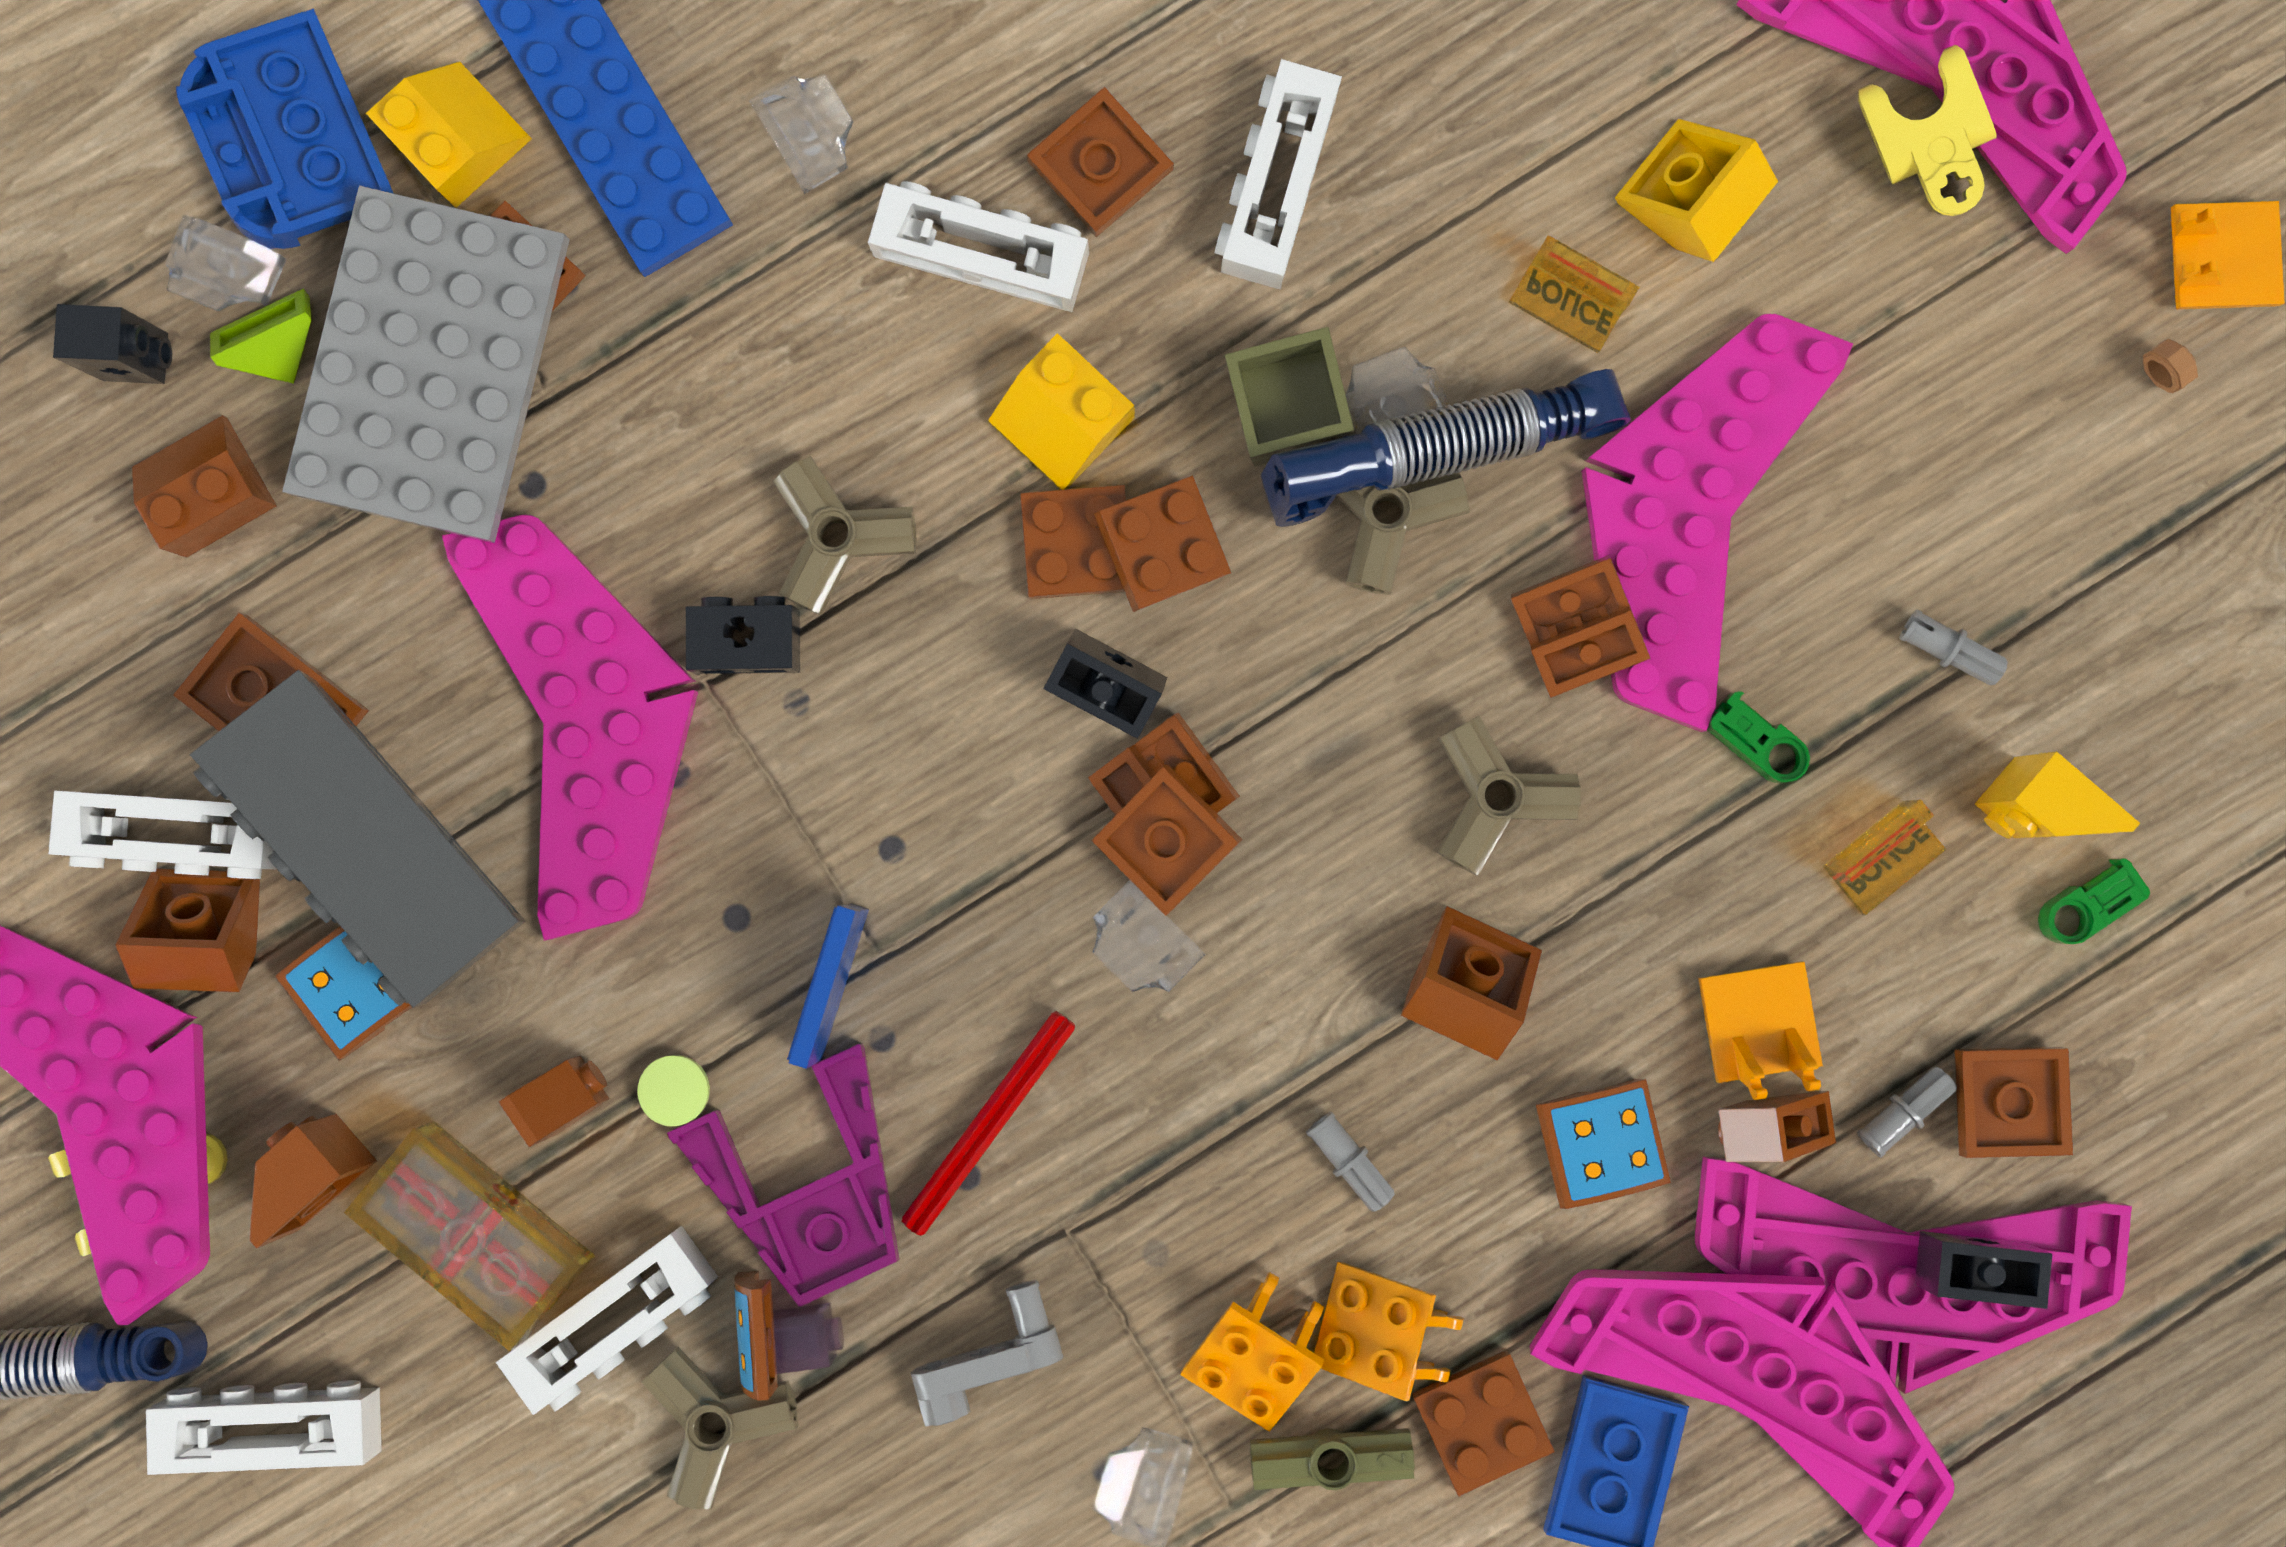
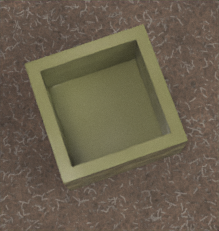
M1329 327L1225 354L1249 455L1254 467L1267 464L1271 456L1277 453L1355 435Z

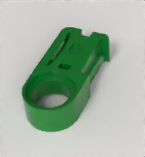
M1737 691L1728 694L1714 710L1707 731L1766 780L1774 783H1786L1801 778L1807 771L1810 763V754L1804 742L1782 724L1771 726L1766 719L1743 700H1740L1744 694L1743 692ZM1778 744L1789 746L1795 753L1796 763L1788 774L1777 773L1770 765V752Z
M2109 859L2111 867L2083 886H2069L2042 906L2038 916L2040 930L2047 939L2055 943H2082L2148 899L2150 890L2128 859ZM2065 905L2073 907L2079 915L2077 930L2068 936L2061 934L2057 930L2054 921L2057 911Z

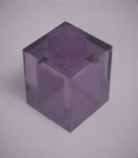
M831 1303L773 1311L777 1374L830 1367L837 1357V1350H843L844 1335L841 1318H832Z

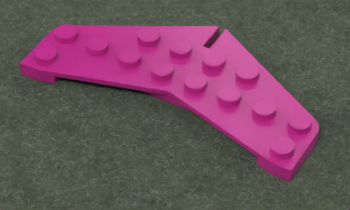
M1738 0L1736 3L1738 7L1757 21L1931 88L1941 102H1943L1945 92L1938 70L1941 54L1944 49L1953 45H1958L1962 48L1968 58L1996 131V139L1976 148L2044 238L2065 254L2077 246L2125 182L2127 174L2125 163L2051 0H2006L2005 3L2001 0Z
M1777 314L1761 315L1586 460L1588 463L1630 478L1628 484L1586 467L1581 471L1594 561L1610 555L1651 658L1611 674L1613 690L1623 702L1696 731H1707L1716 707L1731 517L1844 369L1853 343Z
M519 515L500 520L495 543L454 533L442 535L450 565L544 724L537 913L544 941L630 919L640 911L644 902L699 691L691 690L650 701L649 694L696 681L552 529L538 518L531 515Z
M0 926V1067L56 1114L104 1304L117 1325H129L198 1275L205 1268L210 1257L203 1026L192 1023L156 1049V1046L197 1017L143 991L133 989L132 986L16 931Z
M1703 1156L1695 1228V1245L1703 1258L1726 1274L1822 1277L1826 1286L1803 1319V1323H1805L1830 1283H1832L1894 1384L1896 1381L1899 1342H1902L1898 1390L1906 1394L2115 1305L2122 1297L2125 1287L2132 1206L2124 1203L2094 1200L1905 1232L1740 1163L1726 1162L1724 1158ZM1920 1231L2024 1242L2052 1253L2048 1308L2042 1309L1937 1297L1915 1285Z
M1587 1269L1572 1277L1529 1345L1531 1355L1554 1368L1578 1374L1588 1370L1728 1406L1754 1420L1861 1525L1863 1532L1878 1547H1919L1953 1497L1954 1481L1946 1465L1832 1283H1830L1805 1323L1802 1322L1826 1286L1822 1277Z

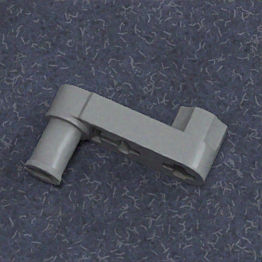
M1038 1280L1022 1282L1006 1289L1018 1330V1335L1014 1339L937 1360L920 1366L911 1372L925 1426L947 1424L969 1414L971 1411L965 1393L967 1389L1031 1372L1063 1359L1056 1328L1048 1323L1039 1291Z

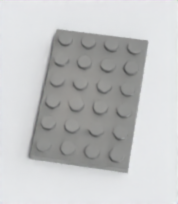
M359 186L282 492L291 496L495 543L570 239L563 233Z

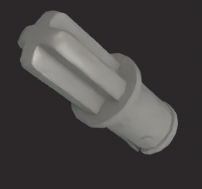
M1918 609L1910 616L1904 626L1907 630H1903L1899 637L1900 640L1907 641L1940 659V666L1945 668L1950 664L1988 685H1995L2007 669L2008 661L2005 657L1967 638L1966 630L1960 629L1957 632L1928 617Z
M1938 1067L1930 1069L1901 1096L1893 1094L1890 1097L1891 1104L1867 1126L1857 1132L1858 1136L1871 1151L1882 1158L1886 1154L1885 1152L1914 1127L1919 1130L1924 1127L1923 1120L1955 1093L1957 1087L1954 1081L1942 1069Z
M1332 1112L1324 1115L1306 1131V1134L1313 1139L1334 1165L1333 1174L1336 1177L1342 1175L1370 1211L1375 1212L1390 1202L1395 1195L1394 1190L1366 1157L1368 1153L1365 1146L1358 1147L1336 1120Z

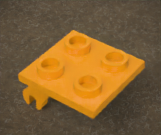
M2279 201L2175 204L2170 207L2176 310L2275 307L2285 304Z
M1804 961L1698 978L1717 1083L1740 1080L1749 1088L1752 1098L1759 1100L1767 1098L1768 1094L1767 1089L1762 1087L1761 1078H1765V1075L1792 1071L1802 1080L1806 1091H1814L1821 1088V1081L1814 1076V1070L1823 1066Z
M1337 1262L1314 1353L1324 1359L1320 1369L1403 1401H1409L1415 1379L1448 1382L1451 1372L1450 1369L1445 1367H1434L1435 1364L1432 1362L1418 1361L1426 1327H1446L1461 1330L1464 1318L1449 1316L1446 1311L1433 1309L1436 1298L1435 1294L1344 1262Z
M1271 1272L1268 1273L1265 1282H1261L1247 1310L1235 1302L1231 1303L1180 1373L1184 1378L1269 1432L1320 1370L1324 1362L1323 1358L1306 1348L1315 1325L1324 1310V1306L1314 1300L1309 1312L1305 1311L1290 1341L1259 1322L1269 1298L1279 1281V1277Z

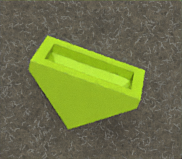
M303 288L211 332V359L217 366L294 384L311 324L310 296Z

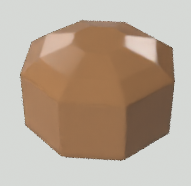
M2166 339L2143 355L2146 374L2157 387L2168 393H2175L2183 389L2198 377L2195 358L2185 346L2176 341Z

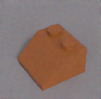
M223 415L132 467L134 504L159 549L186 558L277 507L231 423Z
M156 868V872H151L115 944L133 989L240 992L256 955L260 879L227 877V871L209 870V875L175 874V869Z
M1446 906L1412 978L1401 1016L1498 1061L1524 1023L1542 950Z
M337 1114L320 1119L310 1116L298 1125L292 1121L280 1128L266 1141L270 1150L255 1162L250 1242L257 1249L299 1231L377 1162L375 1157Z

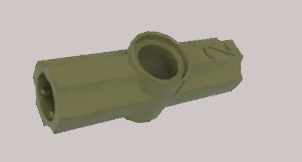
M1326 1428L1319 1430L1314 1435L1250 1439L1254 1490L1320 1485L1327 1490L1336 1491L1347 1487L1350 1483L1414 1479V1451L1409 1428L1342 1433L1337 1429ZM1334 1448L1345 1453L1343 1463L1337 1468L1325 1469L1318 1464V1459L1325 1450Z

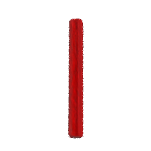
M1057 1011L1051 1013L902 1216L901 1222L913 1233L922 1236L928 1231L1073 1033L1075 1025L1066 1016Z

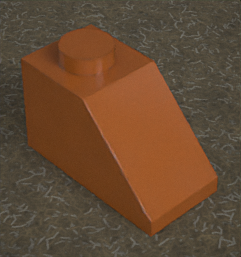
M580 1055L562 1062L499 1101V1104L528 1147H531L558 1135L610 1098L603 1089L607 1086V1082L602 1072L592 1061L588 1060L585 1062Z
M1815 1091L1759 1100H1746L1719 1109L1720 1122L1718 1134L1724 1146L1726 1162H1786L1836 1143L1829 1091Z

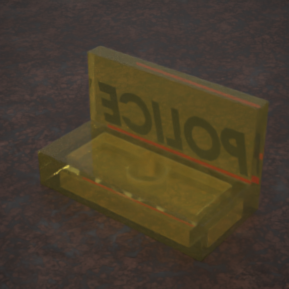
M1548 235L1508 303L1594 352L1599 353L1619 317L1633 300L1639 286Z
M1921 799L1902 801L1823 865L1824 869L1862 915H1867L1946 850L1925 824L1934 815Z

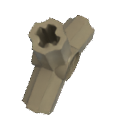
M811 456L794 462L782 470L773 480V483L808 534L779 592V595L821 616L849 560L853 557L916 554L917 536L913 507L846 510ZM833 523H843L848 526L847 539L838 547L825 546L823 541L824 531Z
M1460 473L1445 474L1440 478L1436 476V478L1431 480L1427 478L1423 482L1418 481L1414 484L1410 483L1406 486L1379 491L1370 486L1360 490L1337 494L1336 498L1361 520L1346 585L1366 592L1390 595L1406 531L1470 512L1466 488ZM1389 501L1398 506L1401 511V518L1393 524H1384L1375 518L1372 509L1380 502Z
M1480 716L1438 738L1470 795L1437 851L1438 854L1458 867L1478 876L1511 819L1578 820L1579 808L1581 806V787L1578 774L1511 773ZM1493 781L1502 783L1509 792L1508 805L1501 811L1492 809L1485 800L1486 788Z
M679 1347L641 1381L685 1429V1438L667 1497L673 1499L678 1505L694 1510L712 1509L732 1444L794 1430L798 1427V1408L794 1390H792L789 1380L779 1382L778 1388L769 1400L757 1401L747 1396L743 1391L732 1394L721 1393ZM714 1412L720 1415L725 1422L726 1431L717 1434L707 1430L702 1420L703 1413Z

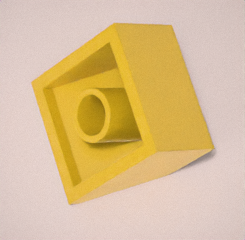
M460 61L404 78L366 112L370 119L455 208L532 140Z
M1678 118L1616 195L1615 199L1621 207L1676 250L1714 262L1778 183V180L1755 139Z
M1057 333L1021 370L988 419V422L1060 490H1067L1135 418V407L1130 400Z
M2057 751L2014 757L1975 803L1987 815L1984 818L1985 823L1993 831L2007 839H2011V837L2034 838L2132 832L2140 824L2139 821Z

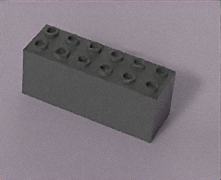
M300 670L293 673L189 754L200 766L193 772L200 783L213 796L221 795L233 803L237 810L230 815L237 825L250 838L255 839L258 837L270 845L274 852L268 856V859L287 880L291 881L295 878L307 887L311 892L305 897L308 905L324 922L328 923L332 920L345 930L348 935L341 940L342 943L363 965L367 961L374 963L384 975L378 981L379 985L399 1006L403 1003H409L412 1008L426 1004L526 922L315 679Z

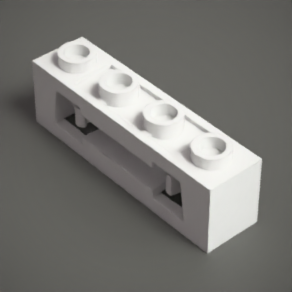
M1281 59L1276 77L1266 75L1258 106L1267 108L1262 126L1255 124L1251 126L1244 150V155L1252 157L1247 176L1240 173L1236 176L1229 204L1238 206L1233 225L1223 222L1215 248V254L1223 256L1221 273L1281 289L1342 76ZM1284 110L1289 111L1284 132L1302 137L1280 211L1278 226L1283 227L1278 247L1270 243L1277 219L1259 214L1253 236L1247 234L1246 230L1249 219L1256 220L1279 143L1282 123L1278 121L1281 111ZM1308 114L1316 115L1311 132L1304 130Z
M908 181L901 182L900 187L885 183L868 240L869 247L875 258L1073 312L1089 256L1088 239L1082 238L1081 232L1073 227L1054 223L1051 225V228L1032 224L1030 217L1014 210L1003 209L1000 214L981 209V205L978 202L963 196L953 195L950 201L931 196V191L928 188ZM933 223L942 225L944 232L1024 255L1027 251L1024 266L1027 267L1026 272L1016 270V262L934 240L937 231L933 229Z
M54 791L48 854L70 856L69 866L104 868V860L108 858L122 859V870L156 872L157 862L175 863V874L209 875V866L228 867L227 877L261 879L262 869H276L268 859V856L274 852L270 845L258 837L255 839L250 838L238 825L212 824L210 843L232 845L231 853H221V846L114 839L113 845H107L105 841V836L127 837L128 818L104 817V808L116 809L115 816L223 824L224 816L231 817L230 814L237 810L233 803Z
M680 1226L498 1360L496 1364L533 1415L548 1404L556 1412L582 1392L576 1384L591 1372L599 1380L625 1360L620 1353L622 1349L635 1340L641 1348L668 1329L663 1319L679 1308L684 1316H686L709 1299L711 1295L706 1288L718 1276L684 1228ZM657 1262L661 1269L641 1283V1288L650 1300L654 1299L669 1286L674 1294L662 1303L655 1299L587 1349L574 1361L576 1366L565 1373L560 1367L578 1354L566 1337L643 1280L639 1274ZM556 1336L560 1343L546 1353L541 1346Z
M346 1380L328 1384L327 1390L308 1391L307 1383L282 1384L274 1387L273 1392L255 1393L253 1385L223 1388L220 1390V1395H201V1388L197 1387L171 1390L167 1392L166 1399L146 1409L147 1475L364 1465L382 1451L380 1387L361 1388L360 1381ZM308 1415H321L315 1421L308 1423L309 1433L231 1437L224 1444L209 1445L215 1440L222 1438V1426L294 1423L301 1421Z

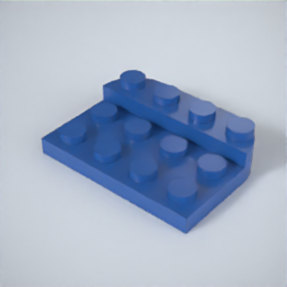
M314 8L211 41L193 51L196 58L186 68L180 86H176L178 102L188 120L225 210L239 231L258 247L266 250L301 246L298 240L299 237L351 220L359 186L393 193Z

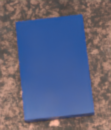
M853 904L834 907L787 1057L789 1064L807 1069L823 1059L869 909Z
M1583 1375L1543 1527L1546 1535L1590 1547H1654L1689 1406L1679 1400Z

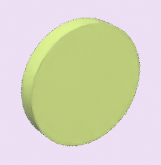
M668 1055L655 1060L643 1071L639 1079L637 1094L642 1110L651 1120L665 1126H680L694 1120L702 1113L709 1099L710 1085L705 1071L696 1061L682 1055Z

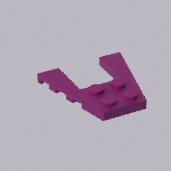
M857 1044L811 1066L853 1164L763 1206L758 1201L720 1110L706 1114L667 1133L672 1143L677 1144L693 1165L692 1169L702 1182L712 1189L728 1210L726 1213L736 1226L742 1228L759 1250L757 1253L799 1307L900 1260L863 1044Z

